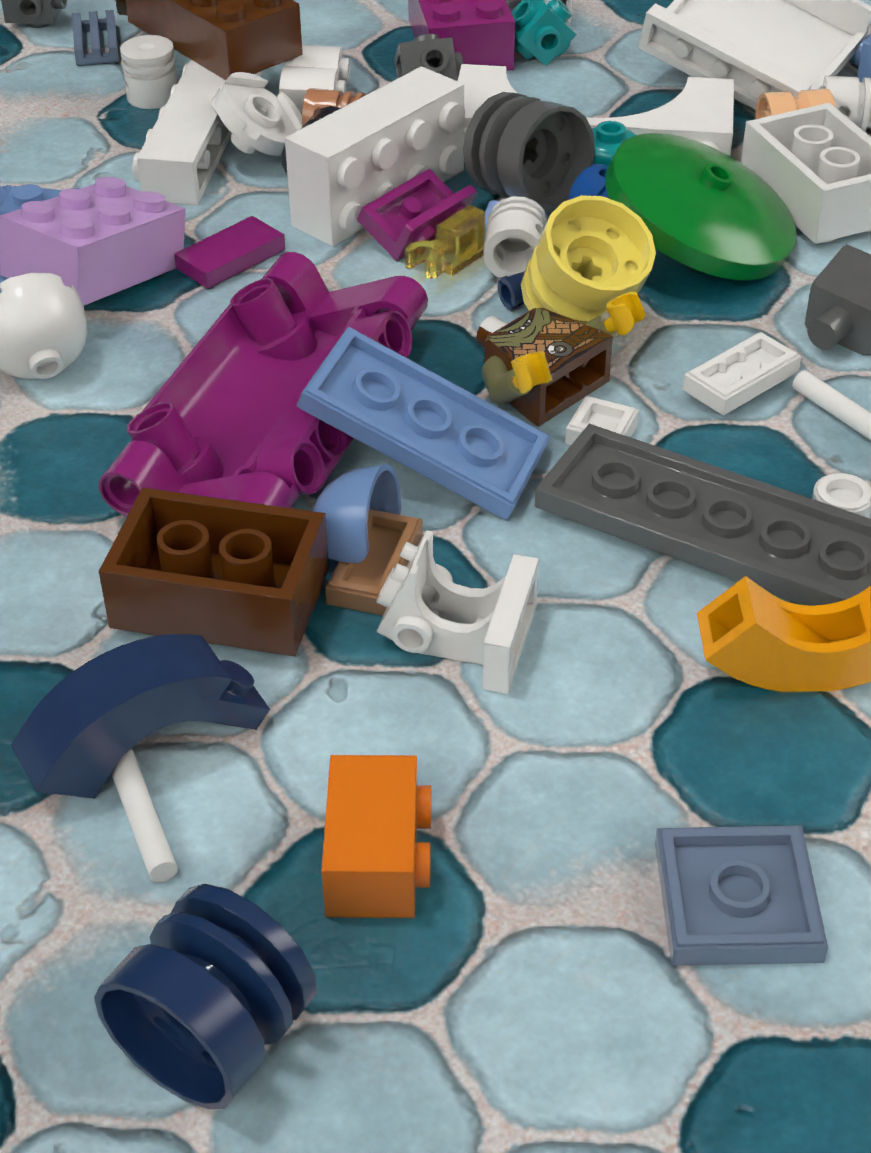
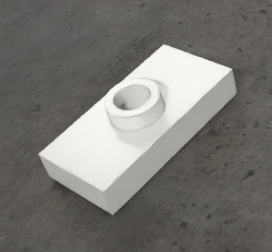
M759 332L685 373L682 390L724 416L798 373L801 356L764 333Z

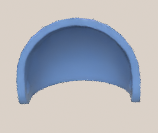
M390 464L359 468L346 472L329 483L320 494L313 511L326 514L329 559L347 563H359L366 558L369 553V509L401 514L400 485L397 474Z

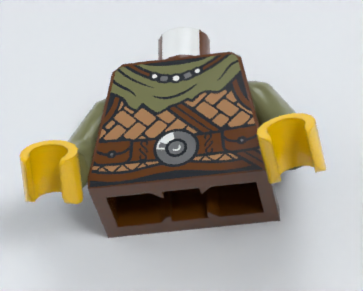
M628 292L617 296L606 304L608 312L588 322L573 320L545 308H534L510 323H506L495 316L487 317L478 328L476 340L480 346L484 347V365L481 373L491 400L498 405L509 403L529 421L539 427L609 382L613 339L619 335L629 333L634 328L636 322H640L646 317L638 294L636 292Z

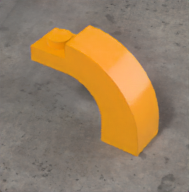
M745 576L697 612L705 660L739 681L779 692L837 691L871 682V586L843 601L826 605L808 606L781 600Z

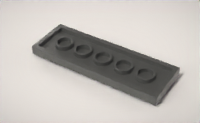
M590 423L535 488L536 508L721 574L733 580L739 581L746 576L768 592L803 605L815 606L836 603L851 598L871 586L870 518Z

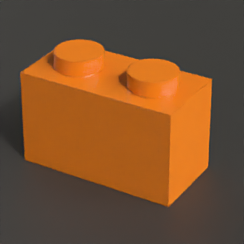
M330 755L321 870L325 917L415 918L416 888H430V842H417V829H431L432 786L418 785L417 755Z

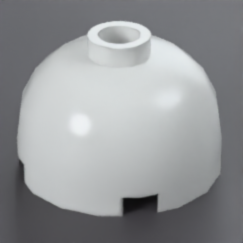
M28 273L8 278L0 283L2 291L0 293V370L6 375L19 379H47L65 370L80 356L88 333L84 306L77 289L73 285L71 288L65 286L61 277L52 273Z

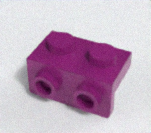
M429 168L362 207L357 221L397 262L413 251L417 254L423 253L436 241L439 235L447 230L451 234L460 230L472 215L469 208L478 191L470 184L454 194Z

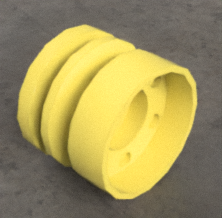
M579 196L562 202L550 214L540 236L538 246L534 249L521 282L525 306L529 311L534 308H545L570 319L587 322L608 312L606 304L624 293H638L649 276L656 255L651 232L640 216L624 204L603 196Z

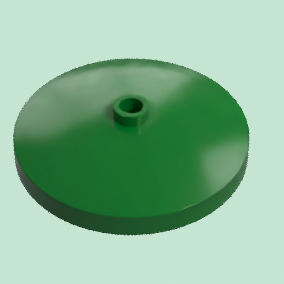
M640 134L622 142L607 167L605 185L609 198L624 204L641 217L653 236L654 246L657 250L697 271L732 280L762 279L777 272L795 246V223L787 206L778 194L760 176L741 162L704 143L671 134Z

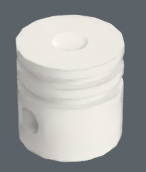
M143 35L130 38L120 47L127 101L132 106L138 108H161L167 104L171 96L172 86L178 84L173 42L166 37L158 35Z
M825 76L822 89H829L831 91L836 109L864 132L868 130V133L871 135V78L864 77L862 82H860L858 77Z
M512 196L501 200L492 208L488 217L485 236L484 261L487 268L495 276L501 278L525 271L548 221L544 209L536 201L526 197Z

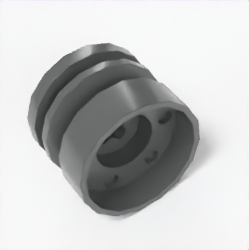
M501 92L489 97L475 111L466 129L463 146L465 169L473 184L487 193L499 195L505 199L512 196L526 197L536 201L544 210H555L562 202L568 200L569 192L575 179L584 169L593 165L595 155L593 131L587 118L574 107L541 101L539 98L527 97L519 93Z

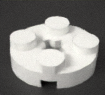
M246 72L232 73L211 100L213 109L218 113L224 125L232 132V143L244 153L252 154L255 150H258L268 155L281 156L285 145V137L302 128V115L299 109L283 91H280L276 97L264 87L269 81L262 77Z

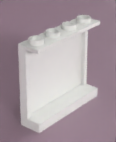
M674 0L667 8L655 3L646 12L638 48L692 77L734 79V99L756 110L758 98L762 93L788 91L795 98L801 90L822 89L824 77L836 76L856 53L861 40L866 38L871 25V6L860 0Z

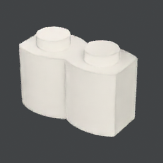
M302 45L303 55L285 62L280 76L279 93L283 91L294 102L301 115L305 94L309 88L340 90L345 94L346 86H349L350 59L342 58V46Z

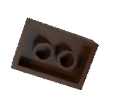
M142 487L98 571L109 628L158 636L168 634L203 636L206 642L210 644L296 657L329 571L326 514Z

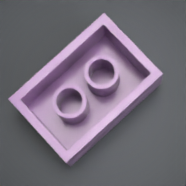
M115 177L98 178L95 180V184L81 189L62 190L59 192V196L45 201L26 202L22 204L21 209L0 215V275L11 278L28 273L55 274L61 277L65 286L71 288L73 285L79 293L83 306L176 269L174 253L184 249L186 208L165 201V197L159 193L141 192L128 187L124 180Z

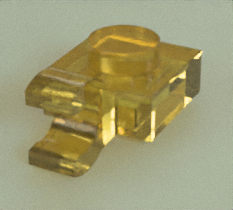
M468 205L437 225L436 240L417 241L408 245L405 249V268L410 270L418 264L425 263V274L429 279L436 278L443 272L454 276L484 256L485 211Z

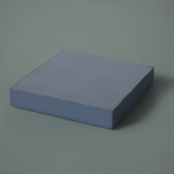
M802 826L657 828L655 849L671 966L825 962L828 943Z

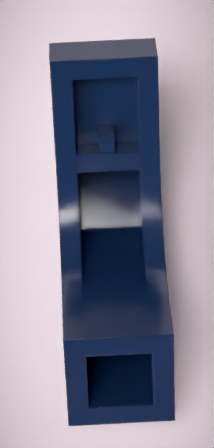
M192 634L159 635L139 639L116 647L95 657L70 673L34 708L12 742L11 747L36 792L95 799L121 758L139 741L155 731L187 721H204L257 730L270 711V708L254 687L253 676L244 667L229 660L220 661L203 636Z

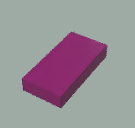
M250 216L174 253L176 269L209 289L285 250V236L256 217Z

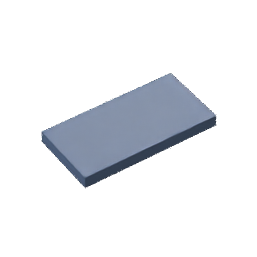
M350 327L345 330L302 391L296 406L506 521L551 438L546 433Z

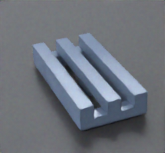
M105 10L106 18L98 19L97 11L89 12V20H81L80 13H72L76 65L107 64L119 61L114 10ZM100 30H107L109 52L101 53ZM90 31L92 54H84L83 32Z

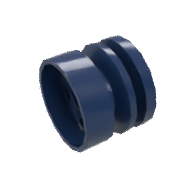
M201 884L186 890L176 901L171 913L164 915L156 923L150 935L151 944L134 947L101 983L94 996L98 1017L112 1040L131 1062L155 1083L185 1102L208 1110L225 1109L265 1059L264 1045L277 1044L291 1027L293 1020H297L317 994L316 980L303 950L282 925L255 903L235 892L218 886Z

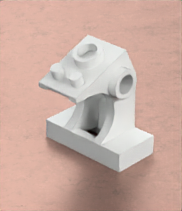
M426 530L418 546L406 541L399 556L408 560L409 563L406 567L397 563L395 568L391 569L376 603L387 607L377 632L391 639L399 648L407 652L483 665V690L509 694L537 606L539 558L513 554L507 575L498 583L484 589L468 588L454 584L450 572L443 566L435 564L433 557V531Z

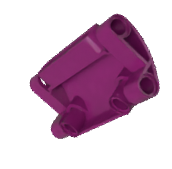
M286 252L280 255L262 279L246 285L231 298L227 308L147 406L129 422L127 432L132 440L126 445L98 482V490L103 500L111 508L127 517L142 487L292 508L300 496L316 493L321 489L354 438L296 407L302 391L348 327L408 358L412 349L411 331L428 306V297L425 289L413 278L393 276L329 292L317 268L310 259L297 252Z

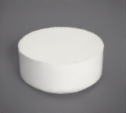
M845 473L827 475L816 482L812 499L870 518L871 486L857 476Z

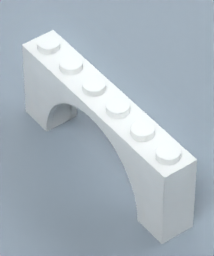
M461 65L458 82L464 84V140L466 129L475 111L489 97L501 92L517 93L507 79L506 66ZM688 77L682 92L659 108L623 117L586 118L591 129L604 121H617L624 124L626 129L631 130L636 135L663 133L681 136L704 143L730 156L733 137L734 79Z

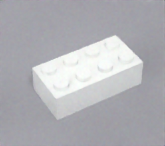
M421 66L285 137L291 226L333 247L364 229L357 221L362 207L430 168L442 182L464 171V84Z

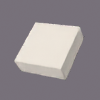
M585 396L566 427L565 444L572 445L589 423L631 437L638 425L639 409Z

